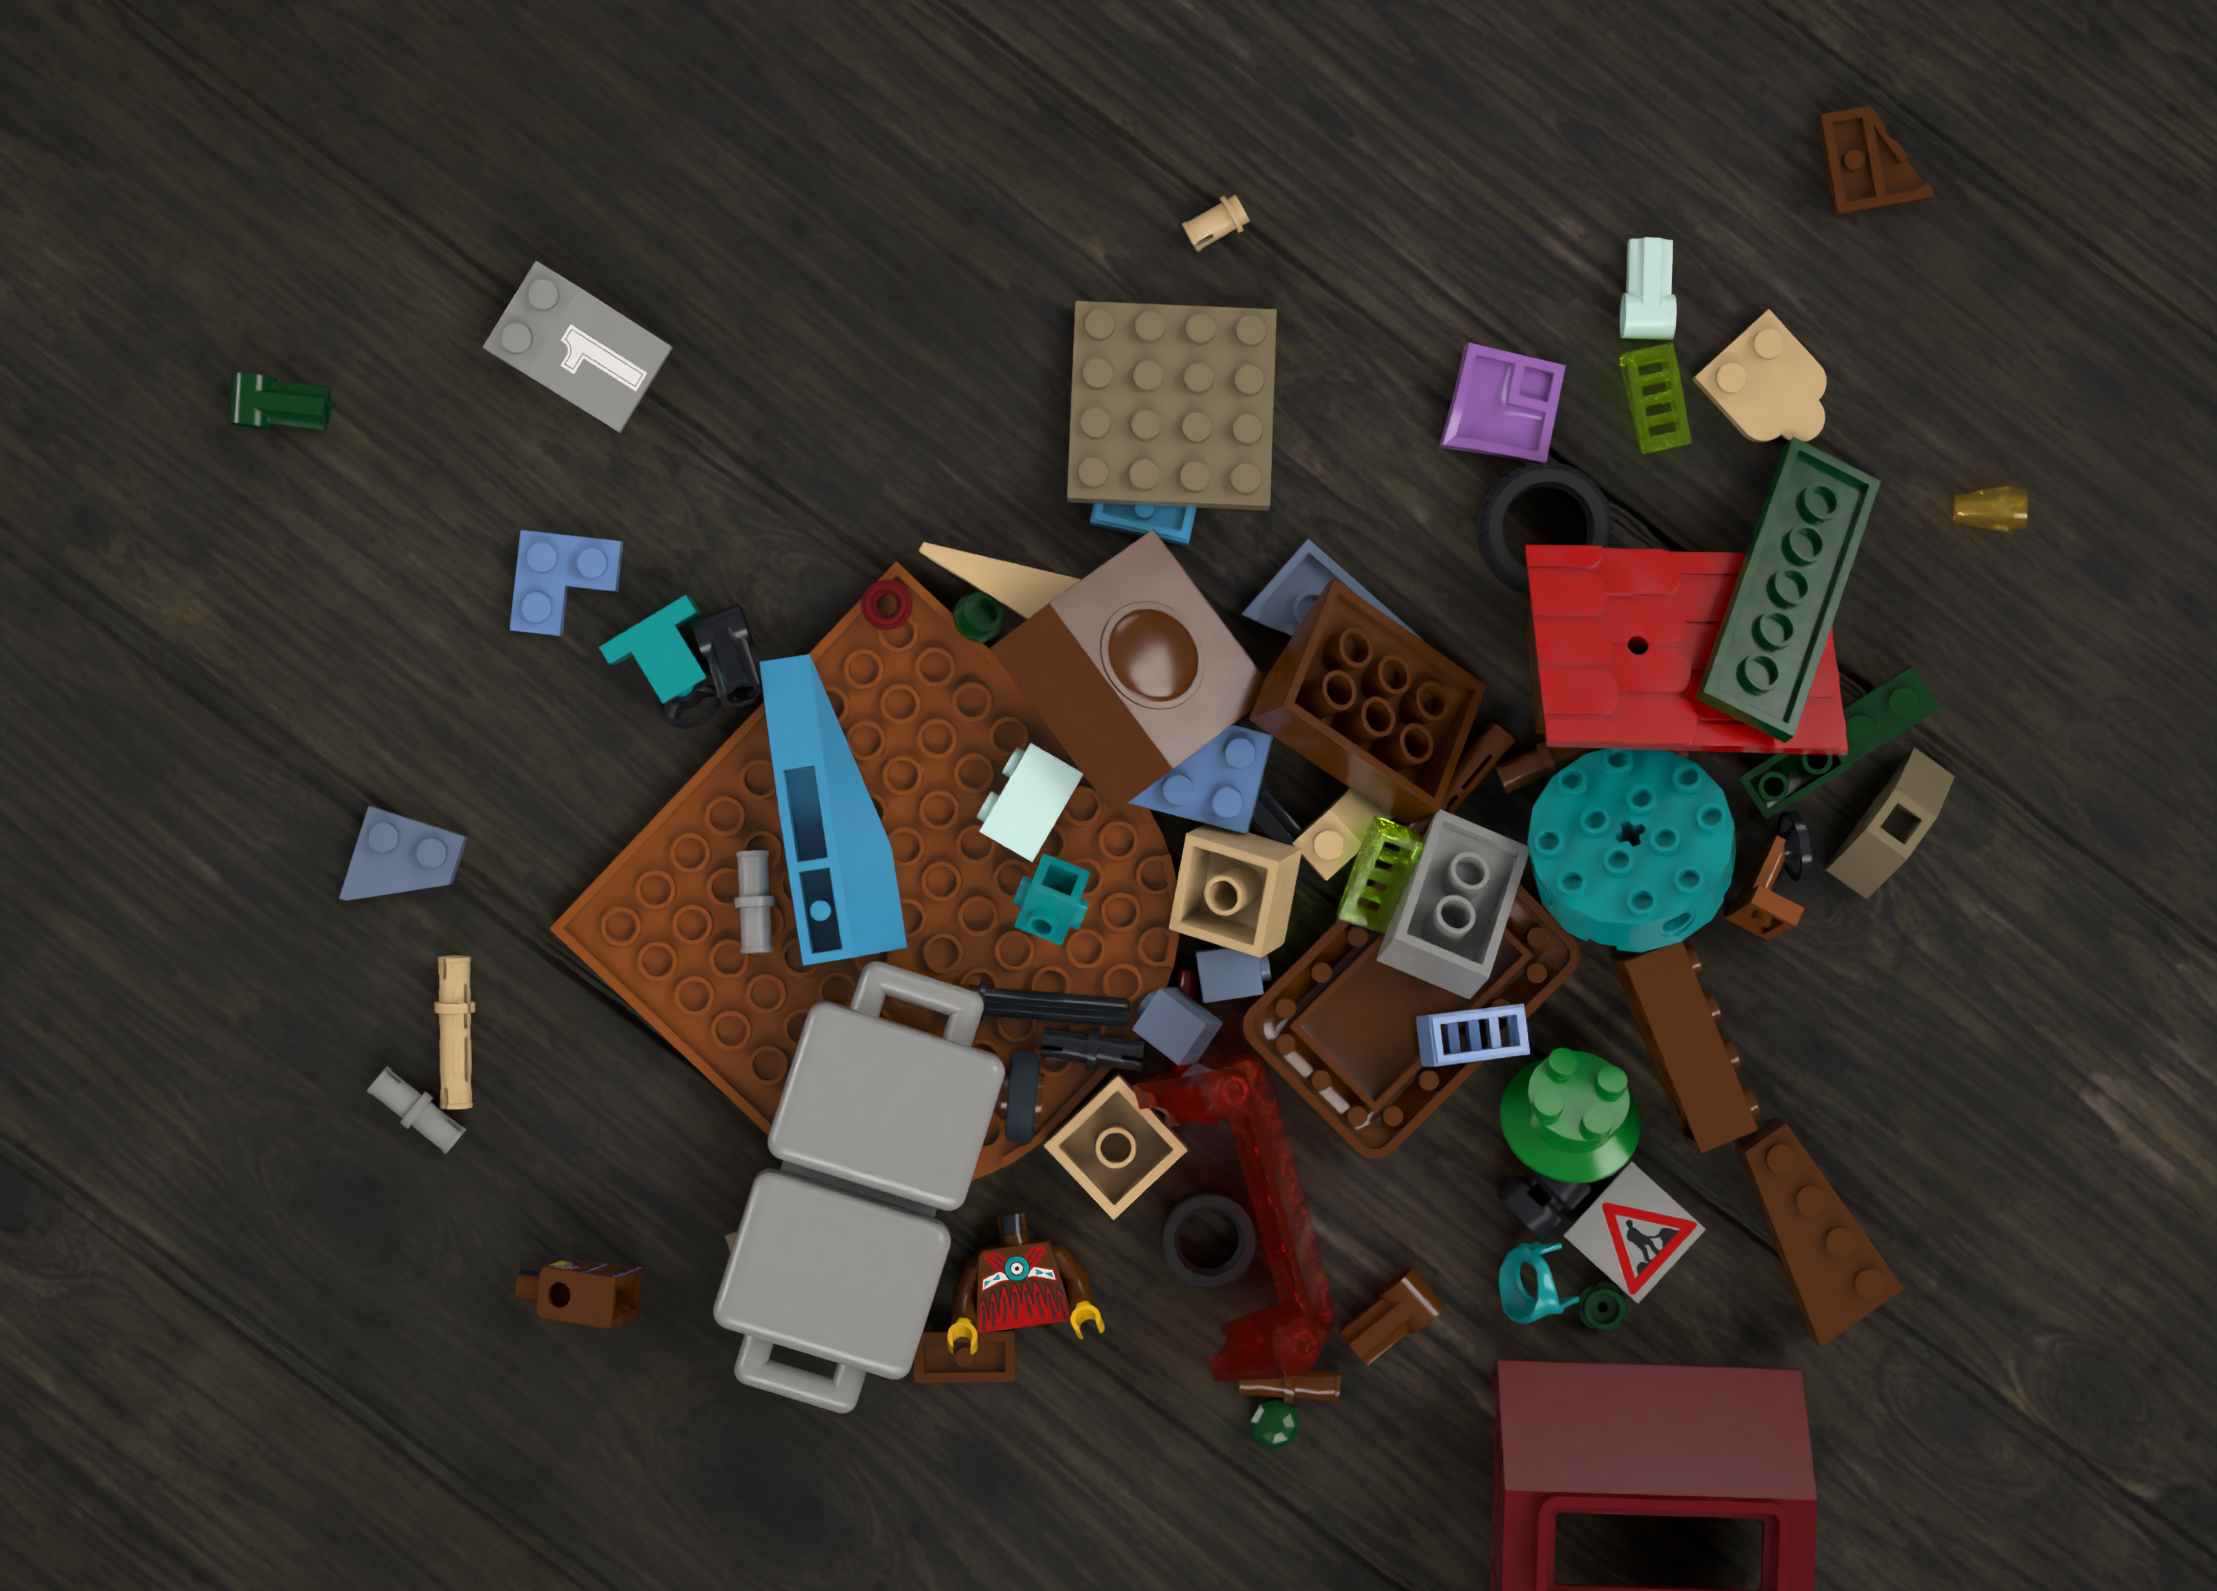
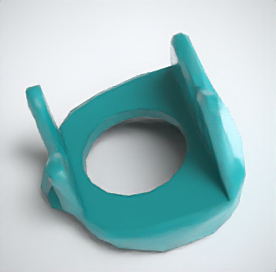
M1538 1241L1531 1244L1520 1243L1506 1254L1500 1268L1498 1283L1502 1309L1512 1321L1518 1324L1531 1323L1546 1315L1562 1314L1565 1308L1579 1302L1580 1298L1577 1296L1561 1298L1557 1295L1548 1264L1540 1256L1561 1249L1562 1245L1560 1242L1540 1244ZM1523 1261L1531 1264L1537 1272V1299H1533L1527 1294L1521 1282L1520 1267Z

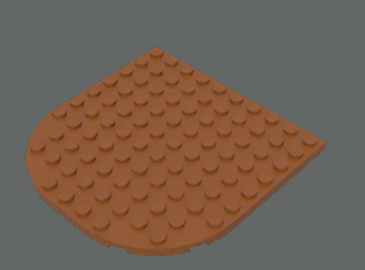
M896 561L879 580L889 579L897 581L908 590L912 599V612L909 619L901 627L894 630L877 629L865 619L861 608V598L809 654L812 657L891 843L908 947L803 966L779 814L764 702L549 929L767 1135H769L809 1009L820 1001H829L850 1008L861 971L869 962L880 961L970 990V985H980L981 981H986V987L1116 997L1129 1000L1130 1018L1126 1026L983 1015V1021H979L972 1047L997 1055L1001 1059L1005 1070H1010L1011 1059L1014 1051L1039 1053V1073H1045L1041 1124L1034 1123L1031 1143H1017L1006 1140V1121H1000L1001 1086L972 1180H975L1012 1164L1040 1144L1113 1068L1097 1066L1096 1070L1085 1069V1064L1051 1059L1041 1060L1042 1038L1045 1027L1086 1034L1090 1033V1029L1101 1030L1102 1036L1133 1040L1140 1038V1035L1132 1030L1140 1018L1137 1010L1150 992L1153 990L1158 991L1159 988H1167L1175 964L1179 932L1170 930L1169 924L1177 879L1165 839L1150 809L1127 803L1113 814L1084 774L1033 862L979 832L984 821L978 819L977 815L991 791L1001 795L1010 778L1002 774L1017 747L1026 752L1028 746L1032 743L1081 772V770L992 651L984 643L971 641L961 635L955 627L953 614ZM892 596L880 598L877 605L878 610L884 615L892 614L897 607L895 598ZM769 851L770 896H775V906L770 907L772 947H774V952L741 954L740 908H735L734 898L739 897L738 858L736 857V852ZM1043 853L1091 872L1081 896L1082 899L1090 902L1079 930L1069 927L1062 945L1014 927L1022 907L1012 904L1023 875L1034 878ZM886 996L879 1017L943 1037L949 1015Z

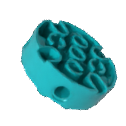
M1606 748L1582 755L1551 778L1534 804L1527 841L1531 870L1541 903L1566 932L1588 942V939H1591L1599 944L1616 946L1619 951L1640 953L1680 943L1713 919L1724 901V894L1731 885L1736 855L1735 826L1723 790L1698 763L1670 750Z

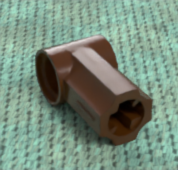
M1414 1267L1405 1269L1389 1281L1378 1293L1379 1298L1339 1330L1348 1345L1367 1366L1407 1333L1414 1334L1424 1328L1445 1307Z

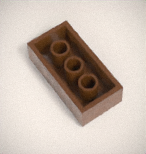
M1681 941L1680 943L1642 953L1626 951L1611 957L1610 959L1685 1144L1703 1153L1758 1131L1754 1117L1760 1115L1759 1106L1750 1087L1743 1088L1737 1078L1735 1069L1740 1068L1741 1063L1731 1040H1724L1718 1031L1715 1022L1722 1020V1016L1710 991L1705 993L1701 989L1696 975L1702 973L1703 969L1694 947L1691 944L1686 946Z

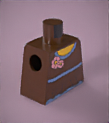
M561 1259L542 1266L541 1271L521 1269L516 1280L515 1294L517 1299L536 1301V1313L539 1318L612 1329L638 1318L643 1267Z

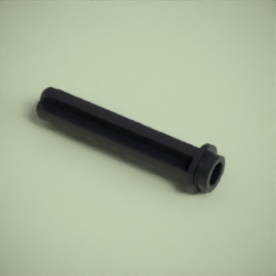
M981 981L980 985H970V990L978 993L984 1002L980 1021H983V1015L1126 1026L1130 1018V1002L1126 998L986 987V981Z

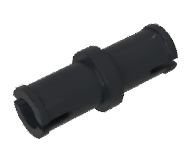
M1045 1027L1042 1038L1041 1060L1051 1059L1085 1064V1069L1096 1070L1097 1066L1142 1072L1146 1040L1102 1036L1101 1030L1090 1029V1033L1086 1034Z

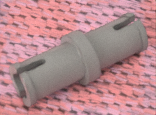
M769 851L736 852V857L738 858L739 897L734 898L735 908H740L741 954L774 952V947H772L770 907L775 906V896H770Z
M388 1066L367 1090L369 1094L374 1095L402 1118L400 1123L408 1129L410 1126H413L438 1146L444 1154H447L466 1130L464 1126H460L431 1103L433 1097L425 1091L421 1095L391 1071V1068Z

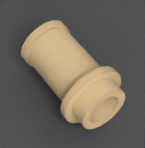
M1236 195L1229 199H1226L1225 196L1220 197V204L1194 219L1182 223L1188 238L1197 252L1235 229L1238 233L1242 232V226L1250 222Z

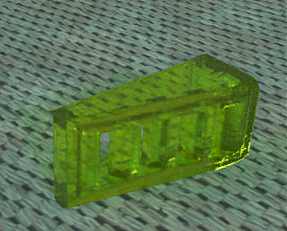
M1673 342L1627 352L1620 356L1641 455L1691 444L1681 378ZM1661 362L1663 371L1639 376L1638 367ZM1666 382V392L1643 396L1641 387ZM1670 402L1671 412L1646 416L1645 407ZM1675 422V432L1650 437L1649 427Z
M1373 816L1336 915L1338 918L1384 934L1425 847V843L1417 831ZM1386 841L1401 848L1397 852L1383 847ZM1376 860L1394 865L1392 872L1374 866ZM1369 878L1387 885L1385 892L1365 885L1367 879ZM1359 897L1379 903L1378 912L1357 905Z

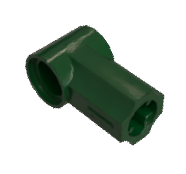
M235 372L232 373L227 424L256 429H272L273 426L327 431L332 415V389L320 385L278 382L275 377Z

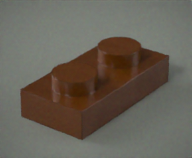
M1015 1328L977 1333L978 1348L972 1355L970 1339L966 1337L957 1338L953 1342V1354H951L947 1347L948 1329L923 1330L914 1357V1383L1016 1381Z

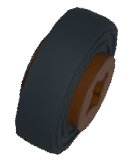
M1014 1051L1011 1059L1010 1070H1005L1000 1121H1006L1005 1136L1007 1141L1031 1143L1034 1123L1041 1124L1045 1073H1039V1053Z

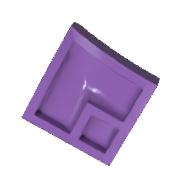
M1473 343L1466 344L1439 447L1496 456L1530 464L1546 462L1566 365Z

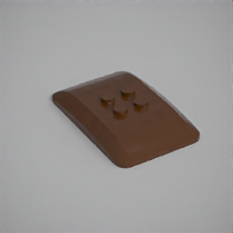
M1426 833L1248 1009L1242 1023L1243 1033L1249 1044L1359 1154L1374 1160L1385 1158L1393 1153L1485 1061L1424 1067L1420 1057L1416 1024L1417 1016L1524 1004L1527 1019L1573 974L1580 960L1579 946L1574 938L1519 883L1489 979L1470 1000L1377 961L1376 959L1391 915ZM1506 1016L1498 1017L1501 1044L1508 1038ZM1479 1019L1482 1049H1488L1485 1019ZM1464 1021L1457 1022L1461 1052L1467 1051ZM1440 1024V1027H1441V1035H1442V1044H1443V1052H1444V1054H1445V1053H1446V1047H1445L1444 1030H1443V1024Z

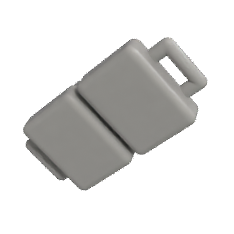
M872 961L866 964L861 971L850 1008L829 1001H820L809 1009L768 1135V1148L776 1158L783 1160L780 1170L772 1168L762 1170L753 1181L713 1308L714 1318L721 1327L745 1334L734 1366L735 1376L741 1383L833 1412L848 1413L857 1404L867 1372L895 1380L904 1377L910 1371L951 1245V1237L947 1226L942 1221L934 1219L937 1208L952 1211L964 1203L1005 1077L1004 1065L997 1055L972 1047L984 1009L983 999L978 993L880 961ZM889 996L949 1015L943 1037L880 1018L879 1015L885 997ZM778 1344L836 1362L837 1366L833 1379L770 1360L773 1345Z

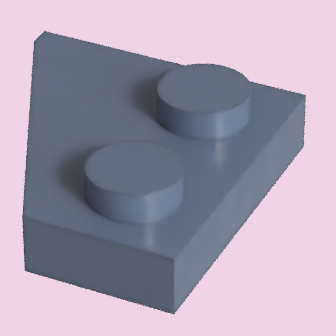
M368 806L339 899L348 901L451 885L454 882L468 836L384 809Z

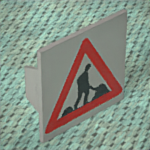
M1630 1161L1563 1236L1635 1302L1639 1303L1706 1229Z

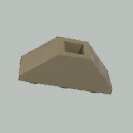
M1912 747L1824 870L1864 899H1868L1909 858L1937 819L1955 776Z

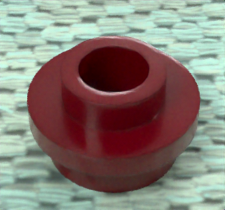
M889 579L879 580L871 584L864 592L861 602L862 613L865 619L877 629H897L911 615L912 599L910 593L897 581ZM883 596H892L897 602L896 610L890 615L881 614L878 610V601Z

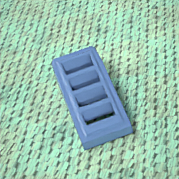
M1524 1004L1422 1015L1416 1018L1420 1057L1424 1067L1530 1054ZM1506 1016L1509 1046L1505 1047L1501 1046L1498 1017ZM1479 1019H1485L1488 1049H1482ZM1464 1021L1467 1051L1461 1052L1457 1022ZM1440 1024H1443L1444 1038H1445V1047H1446V1053H1445V1054H1444V1052H1443V1044H1442V1035H1441V1027H1440Z

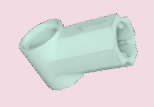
M1644 237L1629 239L1627 242L1626 293L1622 295L1620 306L1621 338L1673 340L1677 317L1676 297L1671 294L1673 240Z

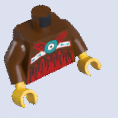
M1011 1211L995 1215L999 1243L981 1245L979 1255L973 1256L966 1261L953 1289L952 1326L948 1329L947 1333L948 1351L953 1354V1342L959 1337H966L971 1340L972 1355L978 1348L977 1333L1071 1321L1075 1334L1079 1339H1083L1080 1326L1088 1319L1096 1321L1101 1334L1105 1326L1098 1309L1094 1307L1095 1300L1087 1272L1067 1248L1061 1245H1053L1050 1236L1029 1238L1025 1211Z

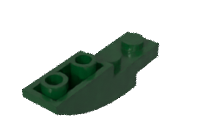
M1912 665L1874 689L1865 691L1842 706L1846 722L1847 755L1771 753L1739 776V780L1766 820L1853 766L1854 762L1940 709Z

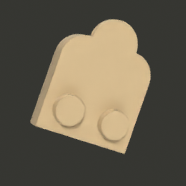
M1770 309L1765 311L1692 378L1741 434L1753 442H1768L1780 435L1788 441L1795 437L1803 442H1807L1815 438L1824 426L1825 412L1819 401L1825 392L1827 384L1824 369Z

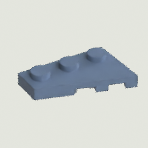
M1309 539L1241 614V616L1293 637L1328 581L1335 579L1419 639H1422Z

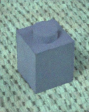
M1227 947L1195 951L1203 1003L1264 994L1262 983L1271 981L1268 954L1259 958Z
M1159 988L1158 991L1153 990L1140 1004L1137 1010L1140 1018L1132 1030L1180 1066L1197 1063L1223 1022L1179 988Z

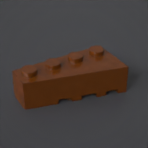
M1774 1118L1735 1146L1757 1206L1760 1208L1768 1228L1769 1237L1783 1266L1787 1283L1804 1320L1803 1324L1810 1340L1823 1347L1904 1289L1787 1123Z

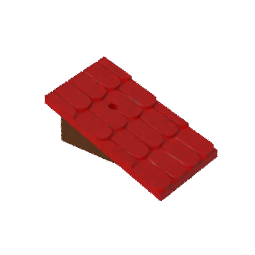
M1525 545L1530 595L1525 642L1536 734H1545L1546 747L1847 755L1846 722L1843 715L1839 672L1833 641V626L1822 653L1795 736L1784 743L1695 699L1746 553L1668 552L1663 549H1618L1591 545Z

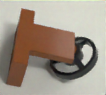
M1796 810L1784 811L1780 814L1777 834L1763 844L1739 897L1731 902L1724 918L1768 941L1796 927L1805 909L1771 891L1782 865H1784L1788 876L1793 881L1806 880L1811 873L1812 855L1810 840L1805 823Z

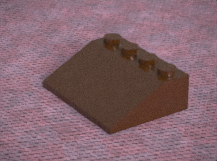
M1333 579L1328 581L1266 676L1249 720L1404 824L1440 811L1487 685Z

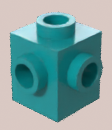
M1043 853L1034 878L1023 875L1012 904L1022 907L1014 927L1062 945L1069 927L1079 930L1090 902L1082 899L1081 896L1091 872Z

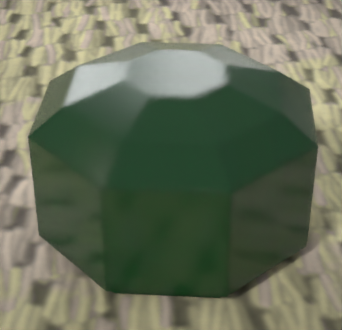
M1273 1397L1259 1401L1250 1417L1255 1439L1271 1449L1292 1444L1300 1429L1295 1406L1284 1403L1282 1398Z

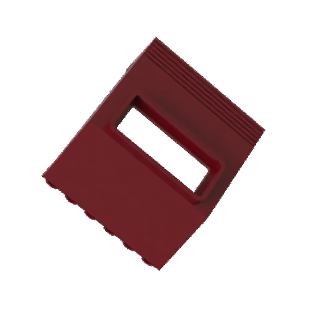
M1497 1360V1372H1491V1393L1496 1399L1490 1591H1814L1817 1493L1801 1369ZM1559 1513L1762 1519L1761 1585L1759 1589L1751 1590L1555 1583L1556 1516Z

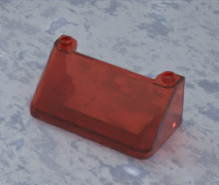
M1252 1049L1233 1051L1133 1084L1139 1109L1155 1108L1162 1111L1166 1115L1164 1117L1166 1127L1178 1126L1211 1114L1221 1119H1229L1279 1302L1220 1324L1222 1333L1227 1334L1225 1344L1220 1352L1207 1356L1213 1380L1287 1379L1308 1370L1315 1364L1332 1336L1337 1323V1315L1267 1061L1257 1051Z

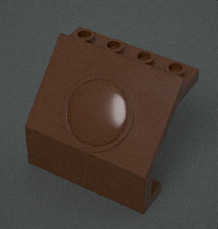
M1154 529L1049 602L989 648L1113 814L1251 711L1255 706L1265 681L1263 674Z

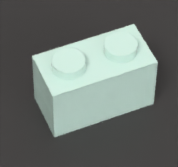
M1030 743L1026 752L1018 747L1015 749L1002 774L1010 778L1001 795L993 791L990 792L977 818L984 821L979 832L1033 862L1082 778L1083 773Z

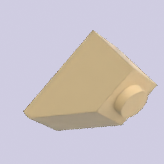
M1349 787L1305 827L1291 845L1301 848V856L1323 880L1327 881L1365 847L1393 816Z

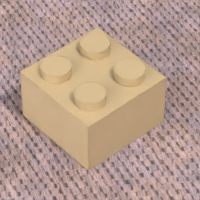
M1204 824L1186 833L1169 929L1259 958L1277 949L1285 941L1302 849L1255 834H1245L1210 824Z
M1118 1071L1044 1140V1147L1113 1220L1188 1151L1186 1143Z

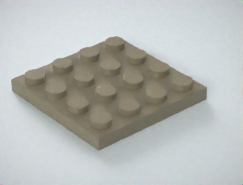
M1075 301L1067 502L1269 511L1277 309Z

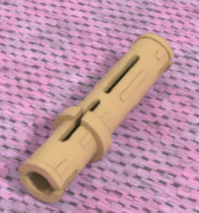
M450 955L438 957L439 1001L434 1002V1011L439 1013L441 1109H468L473 1107L471 1089V1013L475 1012V1001H471V956Z

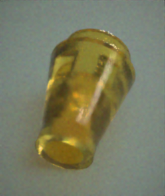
M2014 484L1968 494H1954V524H1965L2013 534L2014 529L2027 528V489H2015Z

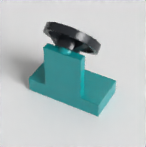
M684 595L599 647L609 665L616 666L634 655L656 692L655 703L658 713L667 724L679 729L693 728L705 723L716 714L722 705L715 686L699 683L707 678L705 674L712 676L710 667L697 662L677 629L701 614L691 596ZM714 696L710 705L700 714L687 719H678L684 709L697 706L704 697ZM673 699L669 715H667L665 713L664 703Z

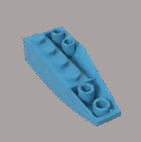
M807 654L759 662L779 814L803 966L907 948L892 846L811 655Z

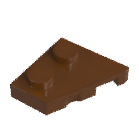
M1871 105L1825 113L1817 117L1834 217L1927 201L1934 197L1931 186L1928 182L1924 184L1906 160L1908 155L1896 140L1891 139L1886 133L1885 124Z

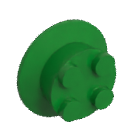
M1567 1048L1555 1049L1548 1058L1529 1064L1519 1071L1507 1085L1500 1104L1501 1129L1514 1154L1537 1173L1567 1183L1594 1182L1604 1179L1621 1169L1629 1161L1637 1147L1641 1131V1119L1636 1101L1627 1087V1075L1622 1069L1612 1066L1609 1062L1594 1054L1572 1051Z

